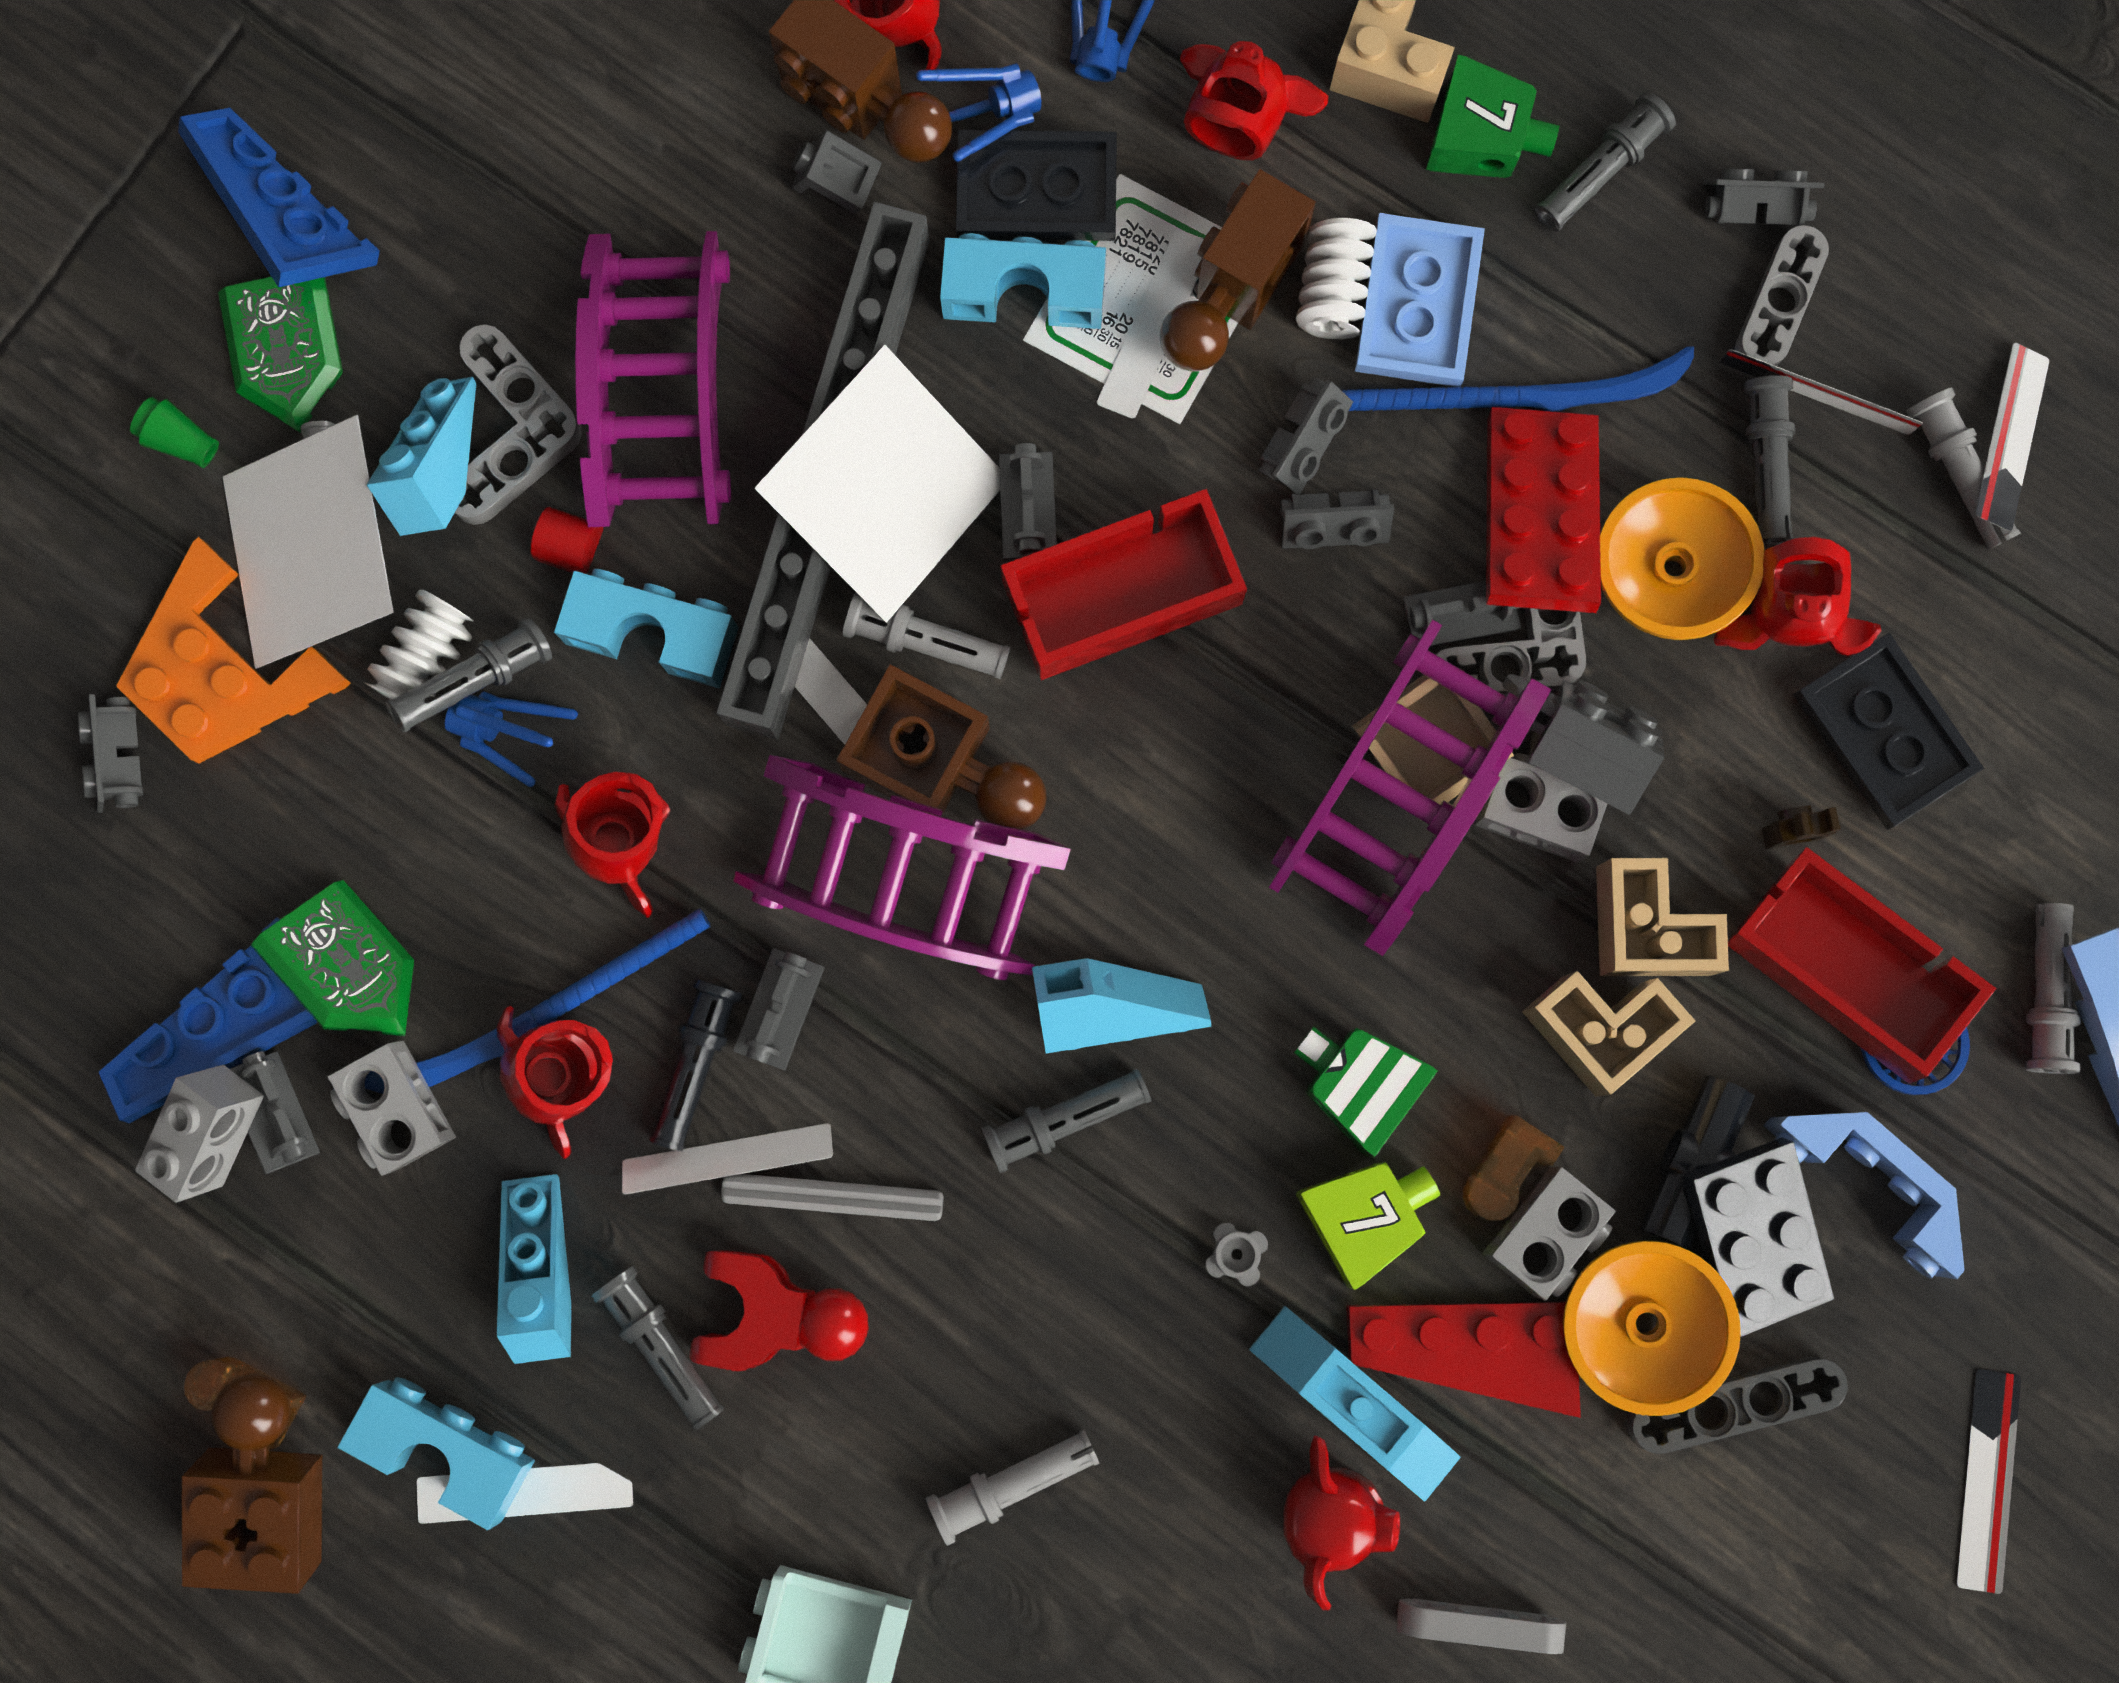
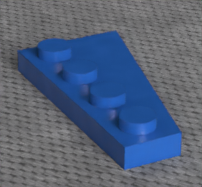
M231 108L180 116L178 133L278 287L377 265L380 250L367 238L360 241L347 229L348 220L334 206L328 209L325 208L310 193L311 184L297 171L292 173L275 160L276 151Z
M275 918L269 925H267L262 930V932L281 919ZM250 946L245 951L238 950L222 964L224 969L201 989L197 987L179 1002L181 1006L160 1025L154 1023L99 1071V1075L119 1120L131 1123L165 1104L176 1077L220 1065H225L229 1069L242 1064V1059L257 1052L266 1051L318 1022Z

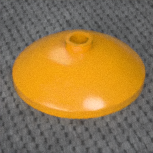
M1669 478L1646 484L1630 493L1614 508L1600 533L1601 588L1614 610L1624 620L1637 629L1653 636L1671 640H1688L1716 633L1734 622L1746 610L1756 596L1762 582L1764 543L1757 523L1747 508L1736 497L1709 482L1691 478ZM1669 561L1677 562L1682 567V575H1669L1665 571L1664 563Z
M1635 1241L1621 1244L1602 1253L1591 1261L1577 1277L1569 1292L1564 1309L1563 1332L1565 1344L1578 1374L1589 1388L1603 1400L1631 1413L1646 1416L1672 1415L1699 1405L1720 1388L1731 1372L1737 1358L1741 1336L1740 1319L1736 1302L1730 1289L1709 1263L1693 1252L1671 1243ZM1646 1312L1654 1314L1656 1317L1655 1327L1649 1332L1639 1331L1636 1327V1320L1639 1315Z

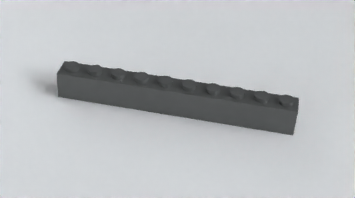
M878 202L873 203L803 434L884 345L894 355L896 354L930 242L926 215ZM779 513L717 711V715L726 726L774 740H779L831 568Z

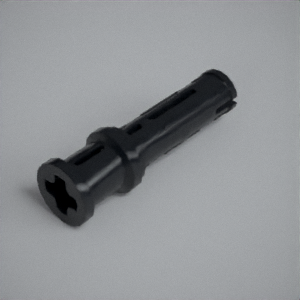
M695 979L693 987L697 992L687 1022L681 1023L677 1031L680 1033L678 1038L682 1039L683 1043L667 1085L653 1133L649 1138V1141L654 1144L677 1151H683V1144L697 1103L701 1097L715 1050L721 1051L722 1046H726L728 1038L724 1035L734 1003L740 1002L743 995L742 993L699 979ZM713 1000H716V1004L710 1022L708 1025H705L704 1023L711 1002ZM700 1045L701 1049L696 1061H693L696 1047ZM688 1071H693L679 1114L674 1116Z

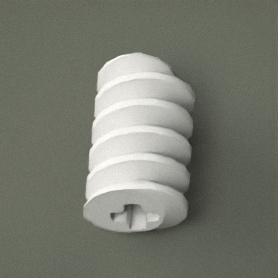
M1332 218L1317 222L1310 227L1307 237L1310 246L1307 248L1304 258L1307 267L1304 268L1302 273L1304 287L1299 294V301L1302 307L1298 309L1296 314L1297 324L1305 332L1326 339H1348L1360 335L1359 329L1349 324V322L1362 320L1365 317V309L1352 302L1364 300L1368 296L1366 286L1357 283V281L1366 280L1371 275L1369 266L1360 261L1369 260L1374 254L1372 246L1364 242L1372 240L1376 236L1377 229L1374 225L1359 219Z
M419 590L415 595L425 610L407 608L403 613L413 626V629L395 626L391 632L401 644V647L383 645L379 650L388 661L389 666L371 663L367 668L378 683L376 685L365 684L390 700L427 681L429 675L435 676L446 671L439 661L441 657L458 660L461 655L451 643L453 638L468 642L472 639L463 622L465 620L473 622V620L425 590Z

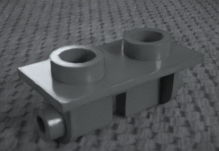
M1722 169L1721 179L1704 180L1703 185L1716 186V195L1708 196L1705 204L1706 218H1714L1716 224L1755 223L1757 203H1765L1763 224L1803 226L1805 221H1813L1815 219L1817 211L1816 200L1809 199L1810 188H1824V183L1807 182L1808 171L1776 170L1774 181L1754 180L1755 170Z
M1312 377L1308 385L1302 384L1299 393L1284 417L1287 421L1297 425L1298 428L1292 434L1278 427L1266 450L1259 458L1263 462L1259 472L1275 482L1279 480L1295 494L1300 495L1307 481L1316 474L1320 465V459L1332 438L1344 426L1353 401L1330 380L1324 382L1316 377Z
M1032 443L1015 445L1014 454H999L1004 560L1019 559L1057 545L1052 452L1036 453V445Z
M1378 489L1341 492L1338 496L1339 507L1330 508L1328 493L1291 494L1290 499L1280 500L1281 522L1284 521L1282 549H1315L1323 546L1342 545L1369 546L1378 543H1389L1394 504H1390L1388 494L1379 495Z
M1486 581L1403 597L1411 634L1420 639L1432 619L1442 625L1430 647L1521 629L1517 609L1522 607L1486 605Z
M89 694L88 711L78 712L80 744H91L93 759L92 765H82L84 798L96 797L97 813H103L104 800L115 799L116 808H132L139 805L138 797L143 795L139 756L117 757L116 749L138 748L136 708L130 707V700L127 697L109 698L106 700L107 707H96L95 694Z
M773 948L733 1052L785 1071L825 967L808 961L799 955Z
M264 1051L254 1053L242 1059V1065L230 1069L264 1095L248 1130V1135L265 1175L320 1153L278 1051L269 1055H265Z

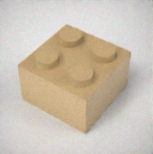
M1425 675L1407 686L1397 700V703L1474 749L1478 744L1487 749L1497 732L1478 706ZM1377 709L1352 726L1359 737L1364 733ZM1385 722L1368 748L1386 773L1438 804H1441L1443 800L1449 802L1458 796L1468 780L1467 777L1460 774L1463 768ZM1513 753L1510 754L1508 759L1514 756Z

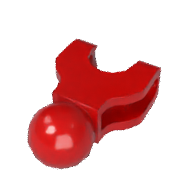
M715 1250L705 1253L704 1274L710 1279L720 1280L735 1286L743 1298L744 1315L739 1327L730 1334L710 1333L694 1338L691 1342L689 1358L693 1363L731 1371H745L771 1360L780 1349L797 1351L806 1348L814 1357L822 1360L842 1361L854 1355L864 1344L869 1330L868 1314L863 1303L853 1293L840 1288L823 1289L817 1293L813 1290L799 1288L791 1282L784 1267L772 1256L728 1250Z

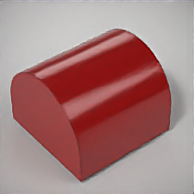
M547 507L540 515L535 526L531 541V555L537 562L571 573L577 571L587 574L604 527H588L587 519Z

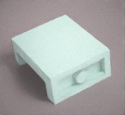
M780 1565L773 1575L772 1581L762 1579L753 1614L763 1617L757 1638L748 1636L746 1639L738 1672L747 1674L745 1683H891L912 1600Z

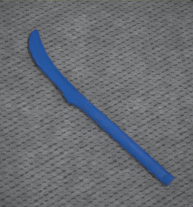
M1694 346L1686 347L1675 355L1646 369L1619 377L1589 382L1517 387L1351 389L1347 391L1342 390V392L1353 401L1349 411L1506 408L1517 406L1560 412L1567 408L1587 404L1634 400L1657 394L1676 384L1688 370L1694 358Z
M700 908L695 910L687 917L667 927V929H663L653 935L652 938H648L564 988L563 991H559L549 997V999L531 1008V1010L512 1020L514 1034L519 1037L532 1028L556 1020L559 1016L593 998L595 994L603 992L640 968L650 964L655 959L665 955L670 950L680 946L684 941H688L697 934L707 930L711 925L706 915ZM496 1028L464 1046L440 1056L416 1062L428 1086L431 1087L480 1063L496 1057H502L504 1049L497 1038ZM370 1071L365 1078V1088L383 1094L385 1088L384 1081L378 1073Z

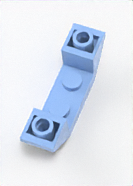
M1868 1112L1770 1117L1765 1123L1764 1127L1776 1136L1774 1140L1782 1137L1794 1142L1799 1164L1802 1161L1806 1163H1825L1844 1139H1846L1848 1142L1844 1148L1853 1158L1869 1168H1873L1874 1165L1877 1166L1891 1179L1888 1187L1898 1197L1912 1206L1920 1204L1918 1209L1893 1237L1907 1251L1903 1255L1905 1261L1916 1271L1930 1279L1934 1275L1958 1279L1964 1272L1956 1188Z

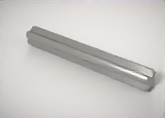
M750 1174L724 1177L721 1189L722 1201L728 1204L926 1221L941 1219L944 1202L943 1193L937 1190Z

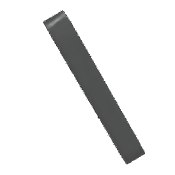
M1805 1357L1727 1378L1712 1395L1720 1400L1724 1411L1721 1422L1713 1428H1703L1698 1424L1695 1418V1406L1681 1412V1418L1689 1430L1687 1435H1684V1427L1675 1424L1662 1428L1660 1430L1661 1439L1656 1441L1653 1436L1642 1433L1641 1426L1650 1423V1417L1631 1412L1628 1413L1626 1419L1627 1433L1638 1447L1654 1454H1666L1830 1411L1838 1407L1845 1399L1848 1390L1847 1378L1843 1370L1836 1363L1819 1357ZM1813 1370L1830 1378V1384L1822 1387L1823 1397L1821 1398L1818 1394L1810 1391L1792 1394L1788 1383L1801 1385L1814 1380ZM1785 1375H1788V1383L1784 1379ZM1760 1382L1771 1383L1778 1395L1775 1408L1767 1414L1755 1412L1749 1400L1751 1389ZM1793 1397H1794V1399H1795V1400L1797 1401V1403H1798L1797 1406H1794V1407H1793ZM1676 1413L1672 1415H1663L1657 1417H1660L1662 1419H1671L1679 1417L1680 1414Z

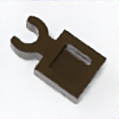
M1811 805L1777 812L1778 821L1761 828L1766 849L1819 841L1841 830L1836 807L1813 813Z

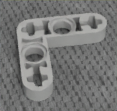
M489 325L475 326L465 333L459 346L460 355L471 372L517 424L468 464L466 490L471 487L476 492L481 491L479 495L483 502L480 506L474 508L469 503L465 504L467 500L464 496L455 514L465 523L473 525L483 524L496 516L572 452L579 444L582 435L581 425L577 424V418L567 404L500 330ZM483 343L490 348L493 347L500 361L506 366L499 373L486 358L480 356L477 348ZM518 378H527L534 382L535 390L529 400L522 403L511 402L507 398L508 386ZM551 419L558 424L562 423L565 434L558 439L553 434L547 435L548 430L545 424ZM529 435L532 436L544 451L540 457H538L532 446L525 441ZM519 450L528 455L527 467L519 475L508 476L501 472V460L508 452ZM488 470L504 486L499 491L483 475Z
M1524 608L1528 640L1451 647L1441 650L1436 654L1445 661L1453 662V665L1460 670H1472L1476 665L1474 658L1479 657L1481 659L1479 664L1481 682L1502 694H1507L1508 692L1503 688V683L1498 681L1491 672L1492 660L1500 655L1514 658L1520 668L1519 676L1530 681L1532 662L1528 652L1534 653V664L1545 663L1554 656L1555 651H1560L1562 660H1571L1572 666L1564 672L1563 677L1558 676L1557 669L1553 667L1539 668L1534 674L1535 679L1552 689L1551 691H1558L1563 680L1572 684L1575 683L1582 676L1586 668L1580 612L1566 611V619L1563 623L1550 625L1540 618L1538 609Z

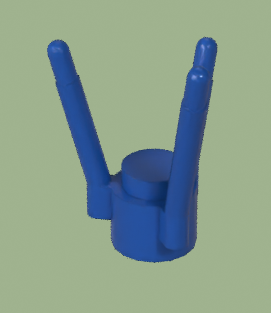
M1071 0L1073 45L1070 63L1075 64V72L1085 79L1097 82L1113 81L1116 78L1117 71L1126 72L1130 52L1155 0H1142L1122 44L1117 41L1118 33L1107 27L1112 0L1099 1L1096 26L1089 27L1086 35H1084L1082 0Z
M1017 63L1001 68L919 70L916 73V78L919 81L996 80V85L988 88L989 99L949 112L952 122L961 121L993 111L997 118H1006L1003 122L956 150L952 155L955 161H961L1019 126L1034 122L1033 114L1041 110L1040 90L1033 73L1030 70L1020 72Z
M485 691L479 697L470 695L448 708L445 717V729L447 732L461 737V747L478 753L528 787L535 785V779L520 769L519 766L486 745L484 740L491 742L499 732L543 747H551L553 739L537 731L503 720V713L499 710L570 720L578 717V713L574 709L501 698Z

